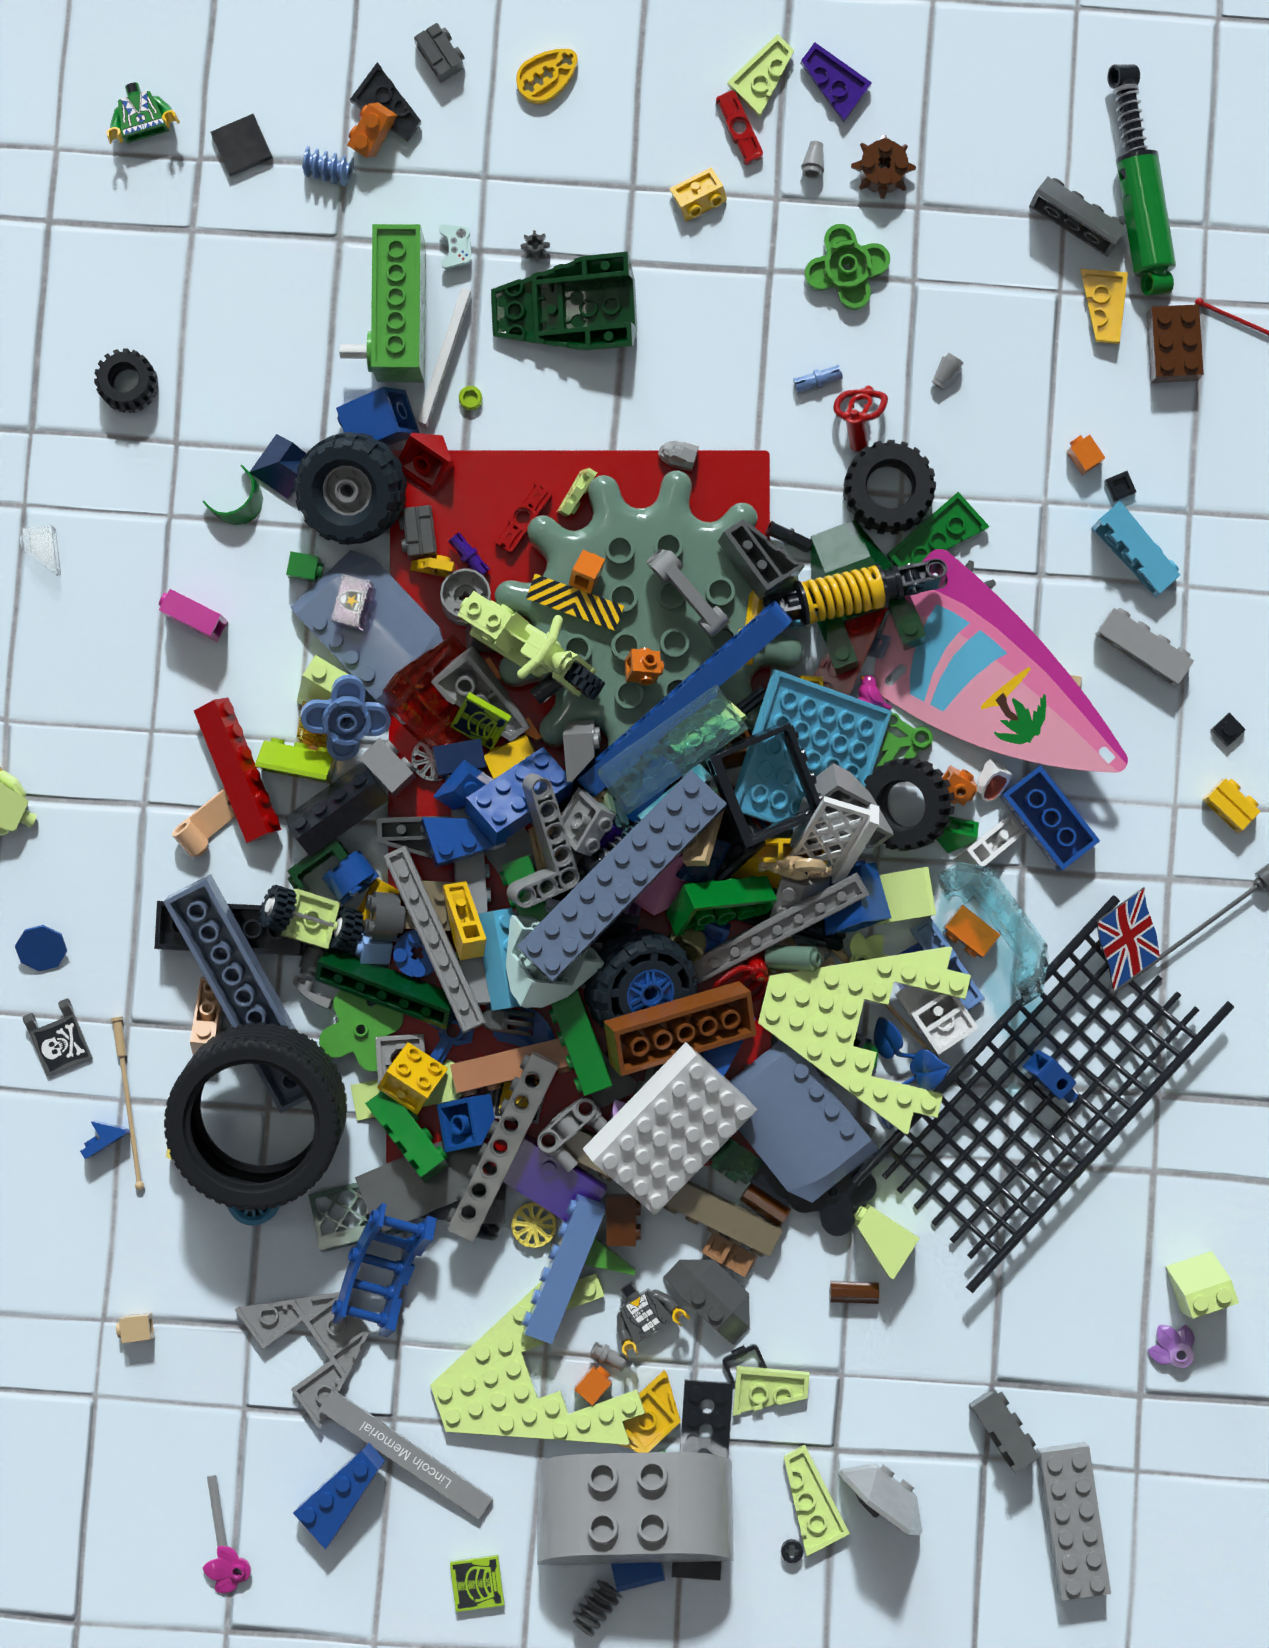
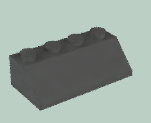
M1047 176L1035 192L1029 207L1106 257L1110 255L1127 229L1120 219L1108 216L1097 204L1091 205L1084 200V197L1079 192H1071L1057 178Z

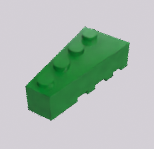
M750 876L741 879L729 878L722 881L709 880L703 883L689 882L681 887V890L667 909L666 915L677 937L684 935V930L694 928L695 932L704 930L705 925L717 922V925L720 926L727 924V922H730L735 917H738L740 921L768 914L777 901V897L767 876Z
M382 1091L365 1103L424 1183L448 1166L445 1161L448 1156L440 1146L435 1148L431 1142L434 1137L426 1127L423 1129L419 1127L416 1123L419 1118L409 1109L407 1110L403 1105Z

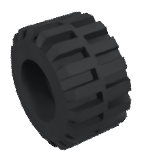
M123 348V352H120L118 349L113 350L114 354L111 356L109 353L104 355L106 360L98 362L100 368L95 369L94 373L97 376L94 379V384L97 386L96 390L101 398L114 410L118 409L119 412L125 413V410H128L129 413H135L134 409L136 408L141 411L144 409L143 405L145 403L149 406L152 402L150 400L151 396L155 397L157 394L155 388H158L156 380L158 377L146 357L140 355L135 350L130 352L128 348ZM124 370L137 371L139 380L132 390L128 392H118L115 390L114 381L120 372Z

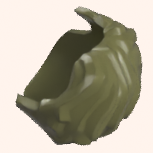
M694 928L684 930V935L677 937L673 929L670 930L667 937L676 942L686 952L693 964L702 958L707 946V940L701 930L695 932Z

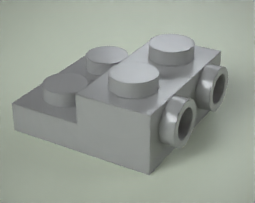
M579 787L561 815L570 846L575 851L591 857L593 853L599 850L600 840L606 832L611 830L613 826L612 820L615 817L604 804L597 802L586 790Z

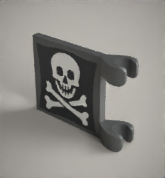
M68 998L58 1002L59 1008L64 1015L62 1019L39 1028L33 1013L27 1014L22 1018L47 1076L93 1058L74 1014L71 1001Z

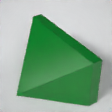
M949 816V819L952 820L950 826L944 828L945 833L936 839L947 854L977 841L979 822Z

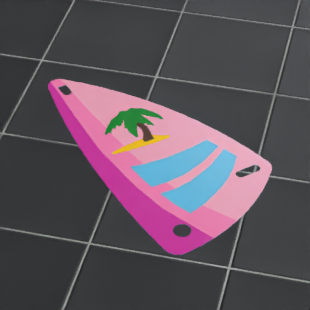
M936 549L929 553L922 562L932 559L944 561L947 565V584L941 589L910 595L924 628L927 643L904 651L889 613L882 634L891 637L890 645L882 659L876 658L874 678L876 679L877 688L881 696L914 717L943 732L1003 755L1067 769L1111 773L1123 771L1128 764L1126 753L1090 700L1045 644L997 594L951 553L943 549ZM899 665H904L906 672L893 685H886V677ZM1102 747H1106L1116 757L1109 764L1099 754V750Z

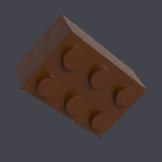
M1199 304L1151 307L1146 314L1151 383L1198 381L1204 375Z

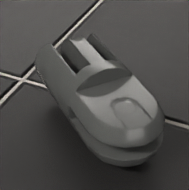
M487 1008L482 1013L487 1022L483 1026L490 1031L532 1036L531 1031L509 1027L510 1025L533 1027V1022L511 1019V1015L534 1018L535 1013L513 1009L492 1011L491 1008Z

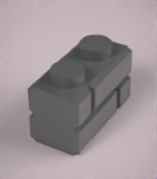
M435 23L425 31L417 34L414 37V42L439 82L442 83L452 75L463 70L462 60L465 57L458 46L454 48L450 43L452 37L445 27L441 29L439 24Z
M431 505L403 508V515H399L400 530L405 529L406 538L401 539L403 553H407L409 559L437 556Z

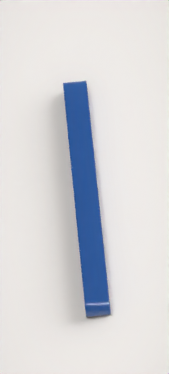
M776 601L768 605L577 775L576 780L592 797L600 793L780 634L792 621L789 615Z

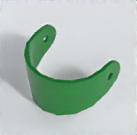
M242 464L240 467L249 475L252 483L250 496L244 505L226 513L218 512L211 508L204 500L202 501L216 517L225 523L233 525L247 524L255 519L261 511L263 503L261 487Z

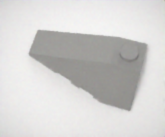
M473 646L455 658L431 681L442 696L453 705L456 704L461 707L470 692L511 715L501 736L509 741H513L530 728L489 665Z

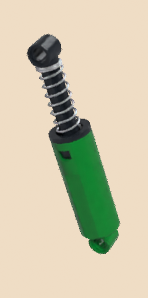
M1114 64L1108 70L1107 80L1109 86L1114 89L1113 95L1117 96L1115 103L1119 106L1116 112L1120 114L1118 122L1122 123V125L1119 127V130L1123 132L1120 138L1125 142L1122 149L1126 153L1116 159L1133 271L1135 276L1142 277L1141 290L1144 295H1169L1174 287V279L1170 271L1176 267L1158 151L1150 150L1148 146L1144 145V140L1147 137L1143 136L1142 131L1145 128L1141 127V122L1144 119L1140 118L1139 115L1142 112V109L1138 108L1141 100H1138L1136 96L1139 94L1140 70L1135 64Z

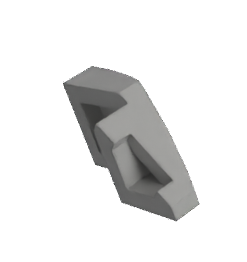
M295 976L293 984L306 998L320 1006L331 1009L333 999L312 992L314 982Z

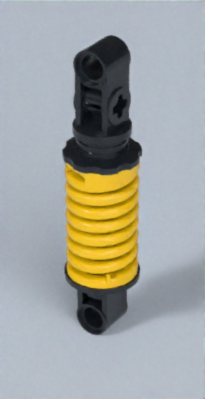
M932 559L920 563H910L901 567L891 566L889 569L883 570L880 564L877 563L868 567V569L864 567L859 571L856 569L851 570L850 573L846 571L841 574L837 573L832 576L818 577L815 580L809 579L803 582L798 580L794 581L793 590L766 596L763 600L762 611L772 602L776 601L792 621L799 619L805 627L817 622L818 619L825 621L826 617L834 619L835 615L843 617L844 613L851 615L853 611L857 614L862 610L866 612L872 609H885L889 606L890 599L895 598L899 600L903 596L916 595L921 592L941 588L947 574V565L940 559Z

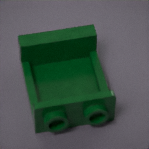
M336 838L312 857L308 855L288 869L287 872L290 876L287 879L294 889L308 892L310 888L303 880L307 874L333 855H336L341 862L350 854L341 841Z

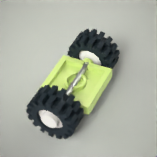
M272 885L271 889L269 888L268 895L265 894L264 896L265 901L261 904L263 907L260 910L261 916L259 917L260 925L282 932L281 936L323 949H328L330 946V948L347 953L353 951L354 946L356 947L358 944L357 940H360V932L363 931L361 926L364 924V920H362L364 916L361 911L345 906L341 907L340 902L300 889L291 890L279 885Z

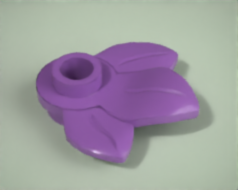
M1159 1325L1157 1327V1340L1159 1344L1148 1349L1152 1359L1162 1365L1172 1363L1178 1368H1186L1191 1365L1194 1359V1353L1191 1349L1194 1343L1192 1330L1187 1325H1183L1178 1331L1167 1325ZM1179 1351H1184L1186 1353V1358L1184 1360H1179L1177 1358V1353Z

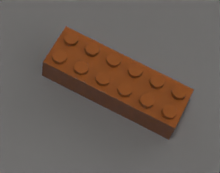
M739 981L603 1021L610 1066L620 1076L666 1063L685 1042L697 1053L756 1036L751 991Z

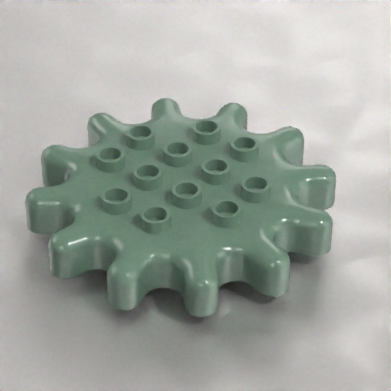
M671 471L663 477L657 500L649 507L634 508L624 501L616 480L610 476L601 475L594 478L589 484L588 495L593 517L590 523L583 529L577 531L567 530L551 517L544 515L537 516L530 521L527 528L529 542L547 561L543 577L568 585L575 563L581 552L586 550L605 559L602 574L591 594L624 605L617 628L614 631L526 599L531 583L507 580L496 588L495 601L500 606L502 604L506 605L514 613L517 612L529 624L545 634L550 631L553 618L556 615H560L563 618L557 641L561 644V647L565 651H572L597 670L595 675L605 682V686L595 700L583 694L578 697L564 686L555 693V704L540 723L539 731L545 744L555 748L564 746L563 732L566 721L595 720V727H600V732L606 737L609 747L737 634L740 628L745 626L748 599L752 588L720 546L718 540L725 530L742 519L756 528L758 516L753 506L747 503H737L719 520L714 522L701 521L690 510L692 493L690 477L681 471ZM658 550H670L684 566L680 571L713 609L715 606H718L730 620V623L713 638L709 637L699 626L700 616L669 580L666 583L661 581L646 564V561ZM798 576L770 594L793 590V583L798 581ZM778 634L754 656L753 665H743L717 690L736 706L753 692L751 680L758 670L763 668L791 670L795 668L803 656L801 642L793 636ZM649 648L652 651H660V661L664 663L663 674L658 677L654 684L641 685L637 682H626L625 658L631 649ZM503 657L499 665V673L502 680L511 687H521L530 683L541 682L552 673L548 672L540 677L530 673L526 678L520 679L517 676V672L522 667L506 657ZM762 703L746 715L748 719L737 724V726L742 730L747 729L748 733L752 735ZM661 738L659 741H657V742L666 743V742H664V741L662 740V738ZM707 746L696 755L692 754L690 750L680 755L675 752L676 758L684 763L681 768L684 772L695 763H700L705 769L708 767L704 757L709 754ZM638 759L616 779L624 780L631 777L637 767Z

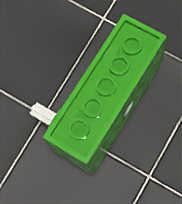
M372 224L371 331L367 333V344H340L339 353L340 359H367L368 372L374 373L377 382H424L426 243L421 224Z

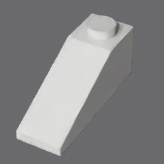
M1011 813L953 860L969 878L1021 837L1026 830Z

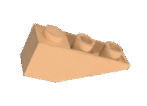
M200 978L190 1037L193 1055L210 1038L215 1037L221 1032L222 1007L206 978Z

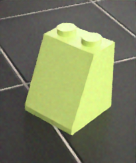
M315 655L302 676L297 703L304 706L307 702L315 699L329 700L334 681L340 676L348 674Z
M929 867L879 875L892 918L874 925L936 915Z
M868 1203L864 1207L860 1205L853 1215L856 1219L854 1225L884 1272L894 1280L920 1238Z
M1212 1251L1166 1266L1180 1311L1193 1319L1239 1303L1232 1280Z

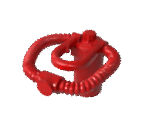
M869 385L859 390L854 389L842 392L835 399L833 406L835 414L843 419V421H846L849 445L851 450L856 452L869 445L866 430L867 420L872 421L880 417L888 403V396L885 393L876 391ZM848 397H852L849 401L847 411H841L840 405L842 401ZM872 398L881 399L878 409L873 413L867 414L873 405ZM858 400L867 401L862 412L853 410L855 408L854 403Z
M762 951L744 960L746 965H740V967L737 966L728 971L722 978L717 980L714 988L723 986L735 975L745 972L746 974L734 982L739 981L745 984V981L751 978L755 981L748 987L751 992L763 983L760 991L751 996L752 1003L764 997L769 976Z

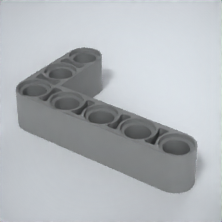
M534 773L528 774L523 779L522 788L547 867L514 881L508 886V899L522 908L531 907L547 898L572 889L578 884L580 878L552 784L548 779ZM540 781L539 789L534 792L535 784ZM547 804L546 811L541 814L542 807ZM554 826L553 833L548 836L549 829ZM561 849L560 855L555 858V853ZM567 871L566 878L562 880V875ZM546 880L545 887L540 890L542 882ZM524 890L523 897L519 899V893Z

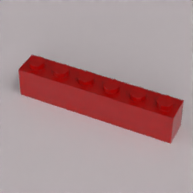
M229 698L214 699L193 710L246 843L262 840L282 830L279 819L271 805L269 794L261 780V774L257 767H255L252 752L247 745L243 729L239 725L234 707Z

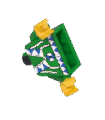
M133 82L125 86L128 97L118 100V107L114 109L110 129L107 130L106 134L109 144H112L114 139H119V142L122 143V136L125 142L129 144L168 132L171 122L176 121L179 124L180 121L172 107L162 98L152 96L150 91L141 92L139 84Z

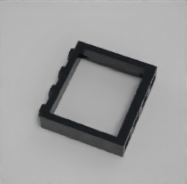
M782 722L704 756L719 795L727 803L725 810L741 847L748 848L810 821L823 799L822 794L818 793L815 784H817L816 777L812 770L809 771L807 767V754L798 744L799 734L789 722ZM781 733L810 808L754 833H750L721 758Z

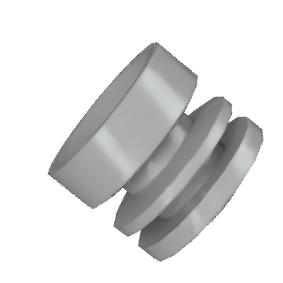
M464 568L455 570L443 581L440 591L442 609L448 620L456 625L465 627L468 625V623L463 622L457 616L464 596L469 598L472 592L475 591L491 601L489 583L482 574L475 570Z

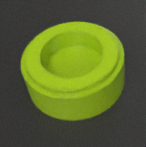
M466 386L460 391L459 402L465 410L473 411L481 406L483 397L477 387Z

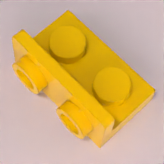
M712 167L670 188L671 195L680 207L685 221L696 218L727 201L724 186Z

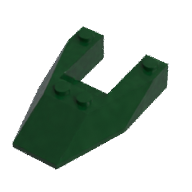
M856 520L811 536L813 541L811 547V579L813 580L818 577L824 578L828 575L832 576L833 574H841L846 571L850 573L851 570L855 569L859 571L864 567L868 569V567L877 563L880 564L883 570L893 566ZM903 596L899 600L895 598L890 599L888 609L904 651L927 643L924 628L911 596ZM882 608L866 612L862 610L857 614L853 611L851 615L844 613L843 617L835 615L834 619L826 617L825 621L818 619L817 624L836 675L859 667L844 623L879 611Z

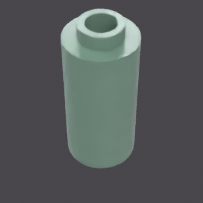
M773 945L765 951V964L770 969L815 971L820 966L822 960L821 953L818 952L816 947Z

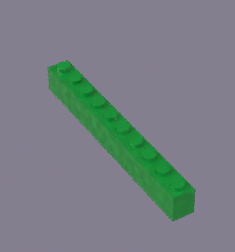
M527 855L501 865L503 871L499 872L503 885L509 886L514 881L536 871L531 857ZM524 890L519 893V899L523 897ZM509 900L512 909L517 908L519 916L533 917L542 921L548 915L545 909L546 900L528 908H522ZM577 988L567 998L552 1003L553 1009H550L549 1013L553 1023L558 1022L561 1032L557 1034L562 1047L567 1046L569 1055L566 1056L569 1068L570 1070L575 1068L578 1077L574 1079L576 1088L579 1093L583 1092L584 1096L612 1087L613 1083L579 989Z

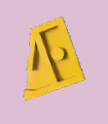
M437 555L436 559L424 558L413 560L410 571L447 577L457 569L454 562L450 561L451 558Z

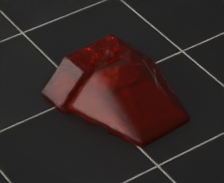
M450 635L397 671L382 690L387 710L416 740L431 748L457 743L462 734L450 727L461 707L448 702L431 682L455 658L467 650L454 635Z

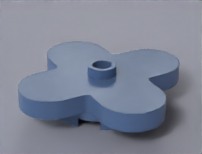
M343 675L337 678L332 685L331 698L329 700H311L303 706L300 713L302 724L306 730L312 733L327 734V750L331 757L339 761L352 759L359 751L360 739L364 736L382 735L391 724L389 711L384 705L375 702H365L364 684L354 675Z

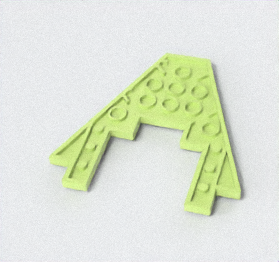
M949 946L820 967L815 971H795L769 976L758 1024L902 1133L908 1135L913 1112L938 1118L943 1094L871 1076L877 1052L853 1046L864 1000L888 1006L893 983L965 1000L971 975L947 969L952 947Z
M597 1273L577 1281L566 1310L605 1296ZM542 1281L430 1385L446 1432L626 1445L630 1443L623 1421L646 1413L638 1389L572 1413L568 1412L561 1390L541 1398L537 1397L522 1352L543 1345L545 1342L525 1335L524 1326L521 1323L525 1312L531 1311L533 1306L530 1303L532 1294L535 1289L539 1290Z

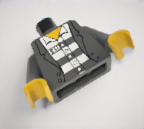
M633 1282L620 1289L627 1302L620 1306V1311L617 1314V1334L622 1345V1352L627 1359H629L627 1355L628 1350L634 1349L636 1355H638L639 1351L636 1344L672 1321L682 1326L679 1323V1318L682 1315L688 1320L690 1319V1316L681 1309L672 1296L655 1289L651 1291L647 1288L639 1293Z

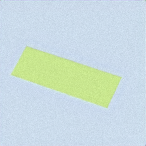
M451 1064L444 1065L448 1070L434 1088L424 1106L458 1099L451 1072ZM378 1079L350 1085L357 1121L375 1117L365 1103L381 1092L377 1089Z

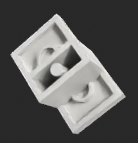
M906 986L894 994L920 1034L925 1035L937 1055L979 1028L959 998L911 986Z

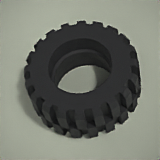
M887 440L886 443L881 441L874 442L873 446H866L859 455L854 457L847 470L843 484L844 500L847 501L846 507L849 513H853V519L858 523L862 522L865 525L864 528L869 531L874 529L877 530V534L884 535L885 532H890L891 535H894L902 530L904 532L910 530L913 525H917L923 519L933 503L936 490L934 470L929 467L930 461L926 456L922 457L919 454L920 450L914 447V449L907 447L909 443L902 441L901 444H897L895 440ZM893 467L906 474L911 482L912 490L910 498L904 505L898 508H884L870 498L867 491V482L870 475L876 469Z
M918 758L891 760L885 762L884 765L877 766L872 770L873 774L868 775L864 780L865 788L871 793L893 831V836L883 842L886 844V848L908 851L928 846L945 833L944 828L950 826L952 820L949 819V816L954 814L955 809L954 806H951V800H955L954 792L949 793L947 788L951 786L949 780H943L941 776L944 773L939 768L933 769L932 763L928 761L922 762ZM899 782L914 784L921 791L925 800L923 818L918 824L911 827H904L892 818L888 809L889 793L892 787Z

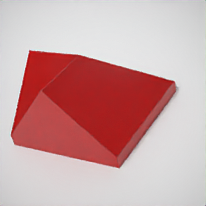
M411 433L399 457L404 476L432 495L435 494L454 467L443 435Z

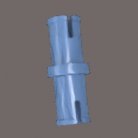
M839 364L821 371L816 369L811 374L793 378L796 392L800 393L814 387L819 389L824 384L842 380L843 375L839 371Z

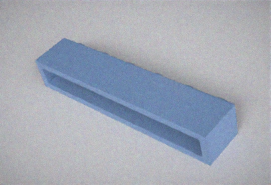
M577 1194L575 1200H570L566 1211L569 1216L566 1223H561L557 1236H560L557 1245H552L548 1258L551 1259L548 1268L544 1266L539 1278L542 1281L539 1290L535 1289L532 1294L530 1303L533 1306L531 1311H526L521 1325L524 1326L525 1335L549 1344L553 1343L605 1214V1204Z

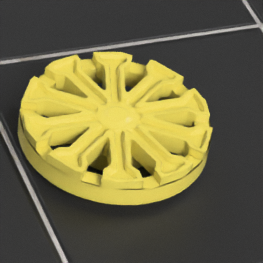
M535 1202L522 1205L517 1209L512 1218L511 1228L514 1237L526 1247L538 1248L546 1245L551 1241L556 1232L557 1222L555 1215L546 1210L548 1215L541 1218L540 1216L546 1210ZM534 1206L539 1208L536 1215H534L533 1211ZM525 1208L529 1210V1217L523 1212ZM520 1215L525 1220V1222L517 1221V1216ZM552 1219V1224H544L545 1221ZM524 1226L525 1228L521 1229L520 1231H516L515 1227ZM543 1229H550L552 1232L548 1235ZM528 1232L525 1240H522L520 1236ZM538 1234L542 1235L545 1241L540 1242ZM532 1235H534V1244L529 1243Z

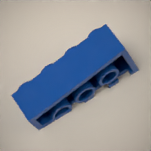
M370 1443L344 1464L293 1512L325 1550L334 1540L385 1462V1459Z

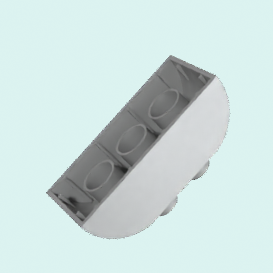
M698 1452L564 1455L544 1459L538 1463L537 1565L734 1561L732 1461L729 1458Z

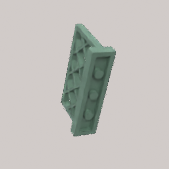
M357 1182L308 1195L318 1236L319 1251L324 1253L357 1244L366 1226L361 1225L364 1221H369L366 1219L369 1214L368 1210H366L363 1216L352 1210L358 1198L363 1199L360 1190L358 1193L352 1190L359 1188ZM344 1191H350L356 1195L349 1207L337 1201ZM337 1194L335 1198H332L329 1195ZM327 1197L332 1200V1203L327 1211L323 1213L317 1209L315 1199ZM336 1203L346 1209L340 1222L328 1216ZM350 1212L361 1218L358 1225L351 1229L343 1225ZM318 1213H320L321 1215H323L321 1221H320V1219H319V1214H318ZM326 1218L338 1224L332 1234L323 1236L321 1226ZM340 1227H343L344 1229H346V1230H344V1231L338 1232L339 1229H340ZM394 1228L384 1233L394 1235L406 1231Z

